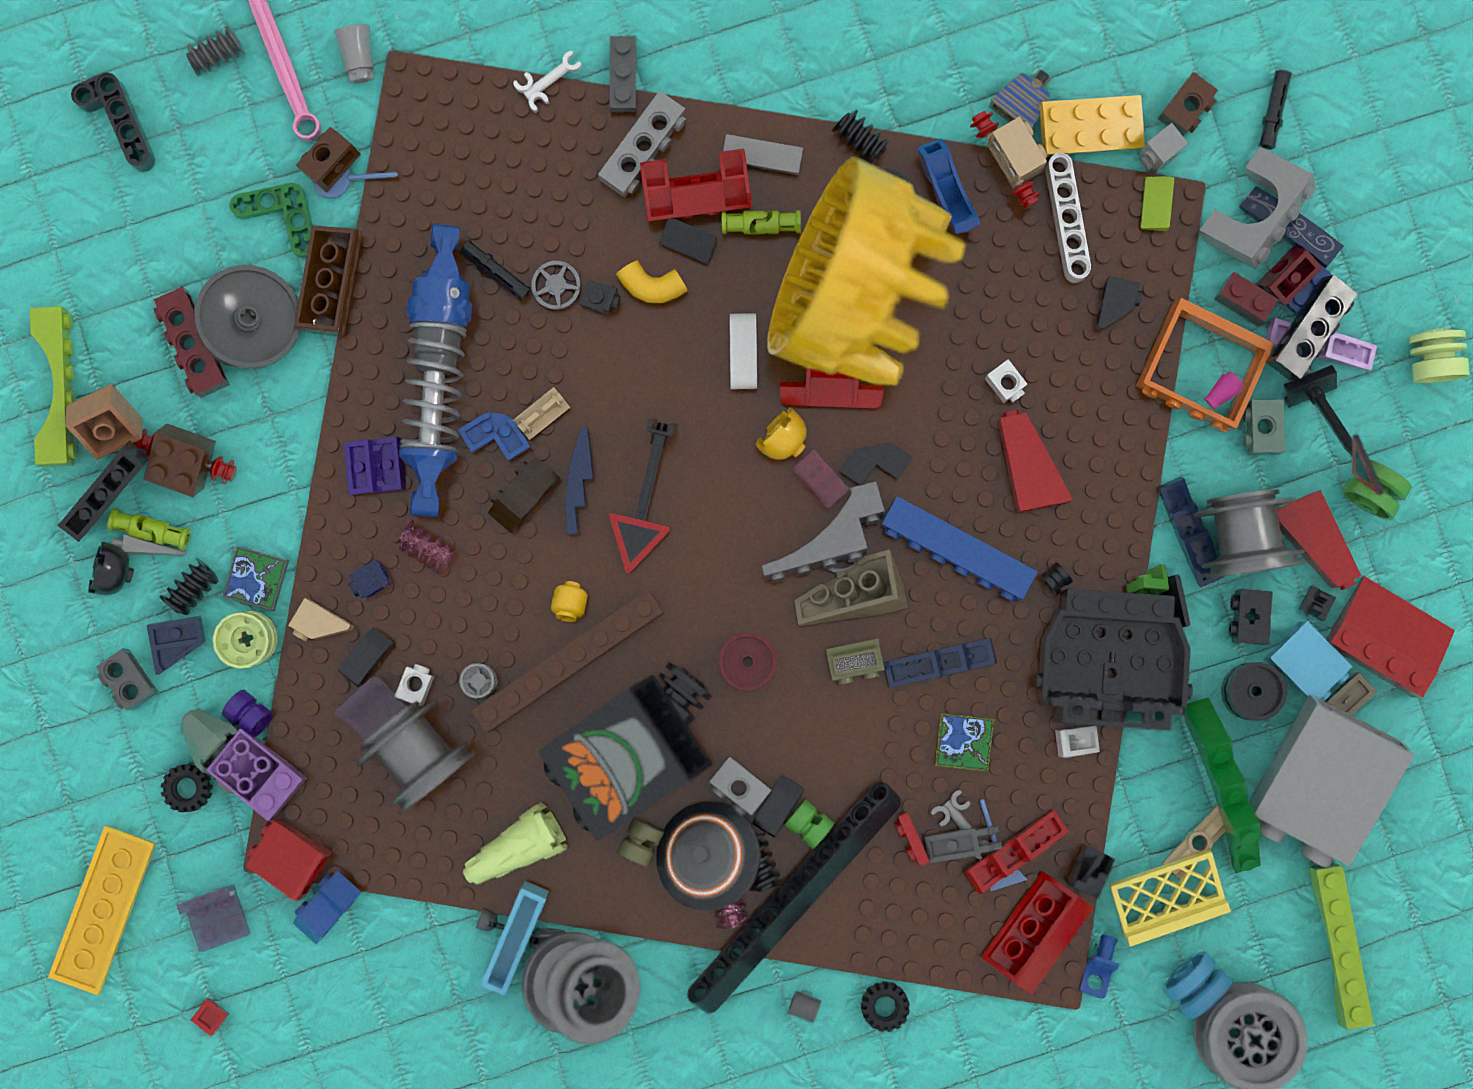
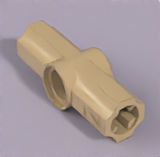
M1217 805L1193 830L1186 833L1184 840L1162 862L1163 865L1212 848L1214 842L1225 832ZM1201 835L1204 841L1203 846L1195 850L1192 846V840L1195 836ZM1176 869L1171 873L1180 879L1185 871Z

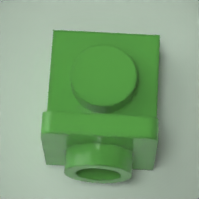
M1160 564L1146 570V575L1137 576L1136 581L1126 584L1127 593L1157 595L1169 590L1166 566Z

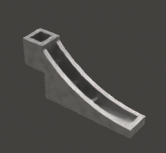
M876 481L850 488V497L838 516L810 543L780 560L762 565L765 581L771 580V583L785 580L787 575L796 573L797 576L811 573L813 568L822 566L823 569H829L837 566L839 561L848 559V562H855L863 559V555L867 554V544L861 524L873 525L880 522V518H884L885 511Z

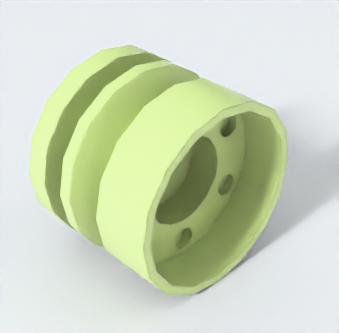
M1448 328L1433 329L1409 337L1410 345L1422 346L1410 350V355L1423 357V361L1411 365L1413 382L1435 383L1469 377V359L1456 357V353L1468 349L1467 344L1454 343L1466 339V331Z
M256 611L230 614L220 621L215 628L213 636L214 650L219 659L228 666L239 669L259 665L270 659L278 643L277 628L273 621L265 614ZM253 635V640L250 642L244 641L245 637Z

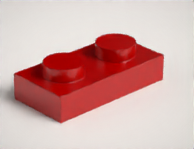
M908 812L897 815L899 822L895 823V826L901 838L906 836L910 846L905 849L911 862L917 861L919 866L929 863L930 861Z

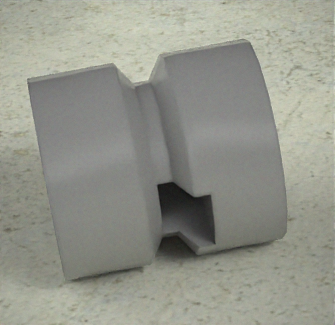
M477 663L469 665L460 676L461 689L466 695L473 698L490 696L498 685L497 674L488 665Z

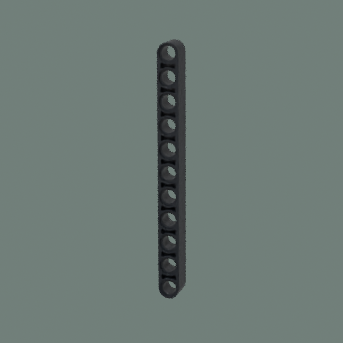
M877 782L866 791L694 981L687 992V998L692 1004L708 1014L718 1010L898 811L901 806V798L887 783Z

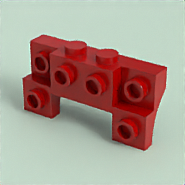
M744 148L718 152L719 172L683 177H668L666 159L640 162L648 221L676 217L689 219L698 214L716 215L720 211L752 207Z

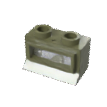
M879 639L825 650L831 681L837 680L838 685L854 682L853 676L863 675L864 680L879 677V671L884 670Z

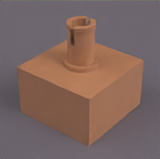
M110 384L67 405L65 426L98 460L123 448L129 440L134 443L142 439L143 418L114 385Z

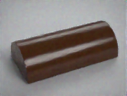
M312 225L294 328L327 336H344L362 239V232L360 230Z

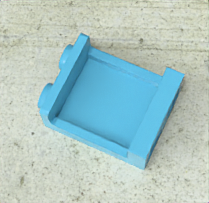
M1308 621L1301 622L1264 658L1270 665L1276 666L1307 698L1312 694L1324 701L1330 696L1331 692L1329 690L1335 684L1340 685L1349 677L1348 671L1353 667Z

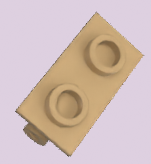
M553 387L513 419V421L525 436L531 440L566 412L570 406Z

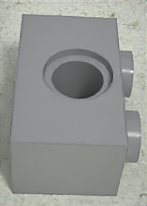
M1171 123L1145 144L1138 154L1141 157L1139 159L1140 163L1147 171L1151 170L1156 174L1179 156L1188 145V142Z
M730 756L710 780V783L713 784L711 790L722 799L728 796L733 800L734 803L731 806L743 816L746 812L752 815L771 791L768 786ZM736 780L745 782L747 786L746 792L742 795H735L731 791V785Z

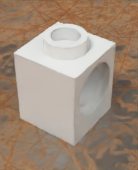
M1009 359L985 377L987 383L1003 403L1009 399L1013 403L1025 394L1022 389L1025 388L1027 383ZM1004 377L1011 378L1014 382V388L1011 390L1004 389L1001 385V379Z
M415 664L414 668L406 667L395 697L410 703L418 700L420 703L418 706H423L435 676L428 674L430 669ZM415 676L422 680V687L417 692L412 691L409 686L410 680Z

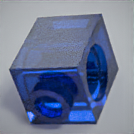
M376 559L348 575L352 581L348 585L353 594L365 600L393 584L381 562Z

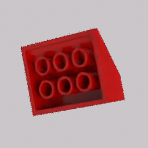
M1362 576L1326 640L1340 654L1413 698H1423L1437 675L1455 630L1369 578Z

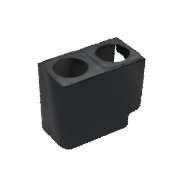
M1084 844L1067 883L1073 888L1099 899L1115 859Z

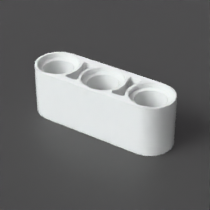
M756 313L730 314L731 389H757Z

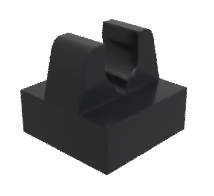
M1312 585L1309 587L1299 610L1320 621H1325L1336 597Z

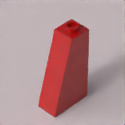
M1019 410L1003 413L1004 417L998 420V426L1017 513L1072 501L1070 492L1027 413L1019 414Z
M1321 490L1277 509L1282 534L1297 550L1303 549L1305 551L1301 555L1330 588L1340 587L1341 590H1344L1356 584L1354 579L1361 577V574Z

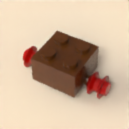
M165 424L152 436L147 435V429L144 428L142 430V439L134 442L137 447L146 451V454L149 455L144 476L145 481L190 497H194L204 489L208 471L212 481L220 477L224 485L228 481H233L237 472L234 460L225 463L223 462V456H219L214 461H211L216 443L215 440L170 424Z

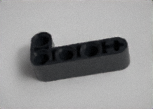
M106 72L75 85L71 91V98L82 110L94 112L104 107L128 163L140 172L152 169L155 164L154 154L123 83L112 73ZM114 82V89L110 92H105L106 86ZM91 93V98L87 102H81L84 94ZM120 106H125L124 113L116 116V109ZM135 129V135L131 139H125L127 131ZM135 148H137L143 154L141 156L142 161L140 162L137 161L139 160V155Z

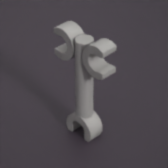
M961 790L954 791L950 800L942 806H935L930 811L932 815L938 811L944 812L945 817L939 822L940 826L946 825L951 817L960 830L972 828L959 811L968 808L971 803L966 801L964 804L959 805L956 802L957 796L962 793ZM980 838L981 845L990 843ZM981 855L975 856L979 860L982 859Z

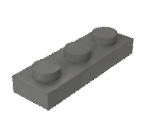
M610 36V112H636V36Z

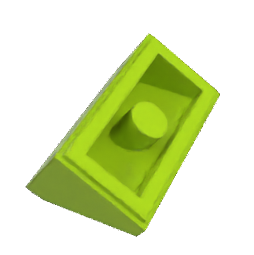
M1145 177L1140 229L1166 232L1170 228L1174 177Z

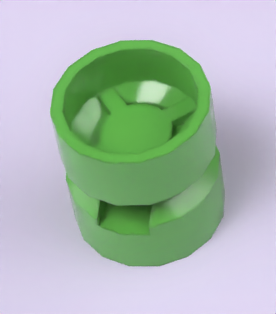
M805 799L789 817L784 826L795 835L801 834V840L814 849L832 828L834 822L823 813L818 815L817 808Z

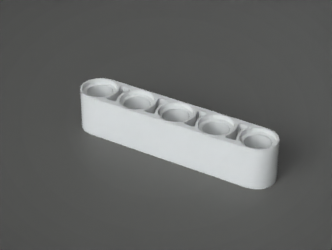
M1056 153L1046 165V178L1064 275L1068 281L1079 283L1090 273L1091 262L1072 160L1065 153ZM1054 162L1062 163L1065 171H1055L1052 164ZM1060 187L1066 188L1070 193V197H1060L1057 189ZM1062 214H1072L1074 223H1065L1062 219ZM1067 239H1076L1079 243V248H1069L1066 243ZM1080 264L1083 267L1084 273L1082 275L1074 274L1071 270V265Z

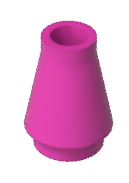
M1233 372L1222 373L1204 400L1215 410L1221 404L1241 393L1240 389L1244 387V384Z

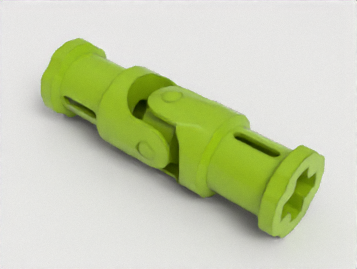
M778 210L744 211L743 214H727L726 211H722V235L727 234V232L779 234L780 231H796V233H801L800 210H796L795 213H779ZM754 219L756 220L755 226L751 223Z
M117 508L112 509L107 522V529L110 531L116 529L127 532L129 536L153 541L160 545L167 543L179 547L182 551L187 549L191 538L190 528L180 529L170 526V523L139 514H134L133 516L122 513Z

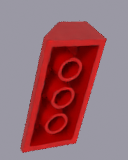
M1042 871L981 958L1017 986L1032 995L1094 907Z

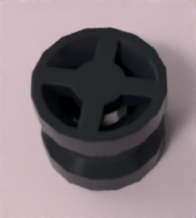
M1057 562L1052 565L1049 572H1043L1040 575L1044 584L1056 596L1061 592L1063 586L1070 585L1073 582L1067 571Z

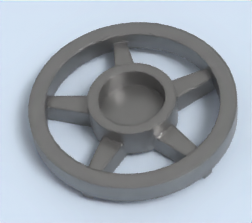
M550 261L541 265L536 270L532 278L531 287L535 299L542 306L551 310H561L571 306L580 294L581 282L578 273L571 265L562 261ZM550 266H563L558 274L549 275L544 271V269ZM566 269H569L575 276L577 286L566 283L563 278ZM542 273L547 279L546 287L537 292L536 281L539 274ZM566 290H576L568 302L561 304L560 296ZM549 293L555 296L557 305L547 304L539 296Z

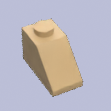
M304 598L288 625L295 629L292 634L304 641H307L308 638L317 640L352 631L354 625L307 598Z

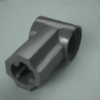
M795 991L788 1014L814 1023L821 1000L814 998L809 991Z

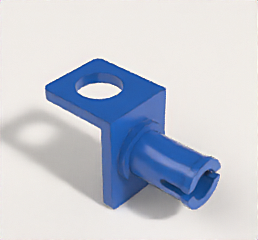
M1101 935L1097 956H1093L1087 961V967H1085L1079 989L1082 993L1101 999L1106 997L1111 974L1119 968V963L1112 961L1117 939L1109 935ZM1091 975H1097L1101 978L1102 987L1099 990H1093L1088 985V979Z

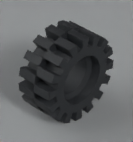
M179 765L170 769L169 773L163 777L165 780L160 788H163L161 797H165V804H169L172 810H178V812L182 813L196 811L208 803L207 799L211 798L212 793H210V789H213V784L210 785L209 781L211 777L203 773L196 765ZM183 778H190L196 784V792L189 799L181 797L177 791V785Z
M882 981V983H874V986H869L866 989L867 992L862 996L861 1009L864 1019L870 1027L878 1029L880 1032H892L895 1028L899 1029L902 1023L905 1024L907 1015L910 1012V1004L907 995L901 987H898L895 983ZM884 996L892 998L896 1004L894 1013L888 1017H882L875 1011L876 1001Z

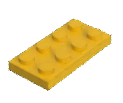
M1141 95L1039 103L1042 146L1047 155L1142 149L1145 146Z

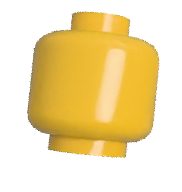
M566 581L565 585H559L555 588L551 610L556 614L555 617L565 622H576V619L584 615L588 594L580 588L581 585L579 583Z

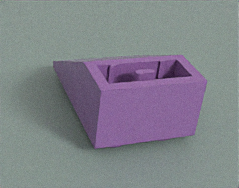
M240 729L206 770L267 821L275 819L307 780V777L288 761L243 729Z

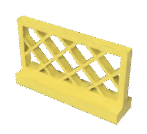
M1210 849L1109 883L1122 926L1121 931L1130 947L1231 912L1229 903L1225 899ZM1207 859L1209 866L1204 875L1193 871L1197 862ZM1176 869L1185 871L1178 884L1168 879L1171 872ZM1190 874L1201 879L1194 891L1184 887ZM1154 877L1160 880L1154 892L1142 888L1147 879ZM1206 882L1213 884L1216 889V894L1207 897L1201 895L1200 892ZM1165 883L1175 887L1169 900L1159 896ZM1129 886L1134 891L1129 900L1126 901L1119 897L1118 889ZM1181 890L1192 895L1188 903L1184 905L1175 903ZM1140 892L1151 896L1144 908L1133 904ZM1156 899L1166 903L1164 910L1158 914L1150 912ZM1131 908L1141 912L1137 921L1127 924L1126 916Z

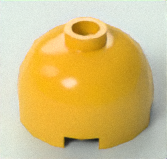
M789 407L788 413L785 411L781 412L767 426V436L764 440L759 437L755 444L769 458L782 460L787 459L791 455L797 457L805 448L803 441L807 436V428L800 415L791 407Z

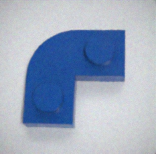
M485 413L458 429L472 453L495 440L507 460L511 461L531 448L517 424L510 417L501 413Z

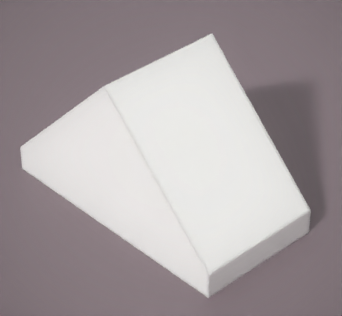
M1097 726L1055 730L1058 757H1072L1100 752Z

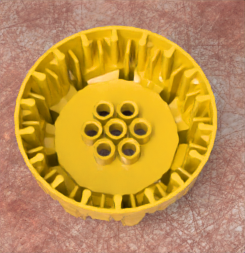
M851 157L845 161L819 198L786 269L770 320L767 339L769 353L813 370L817 369L829 374L840 372L873 384L897 385L903 373V364L894 360L887 353L872 344L877 343L900 352H907L917 347L918 331L892 317L895 311V304L899 302L901 296L941 308L946 305L948 297L945 287L912 270L911 258L918 252L943 262H956L962 259L964 243L945 233L952 215L916 195L911 184L856 157Z

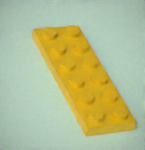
M108 825L104 826L48 978L95 995L101 994L157 843Z

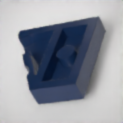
M201 616L147 625L156 675L164 672L206 641Z

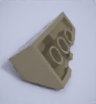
M891 550L864 556L863 559L857 561L856 565L846 571L843 569L837 573V577L825 584L816 586L794 600L798 625L805 626L882 615L908 608L904 584Z

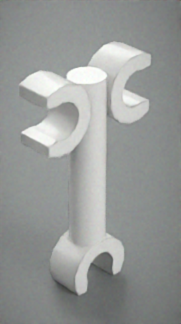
M572 51L565 53L563 63L535 84L533 83L532 76L527 72L524 73L525 78L528 80L527 85L520 86L516 80L513 82L515 89L523 93L529 100V105L533 112H538L537 107L534 105L537 99L543 100L546 105L549 104L548 97L541 91L568 71L575 73L582 68L580 61L575 65L568 64V61L574 56Z

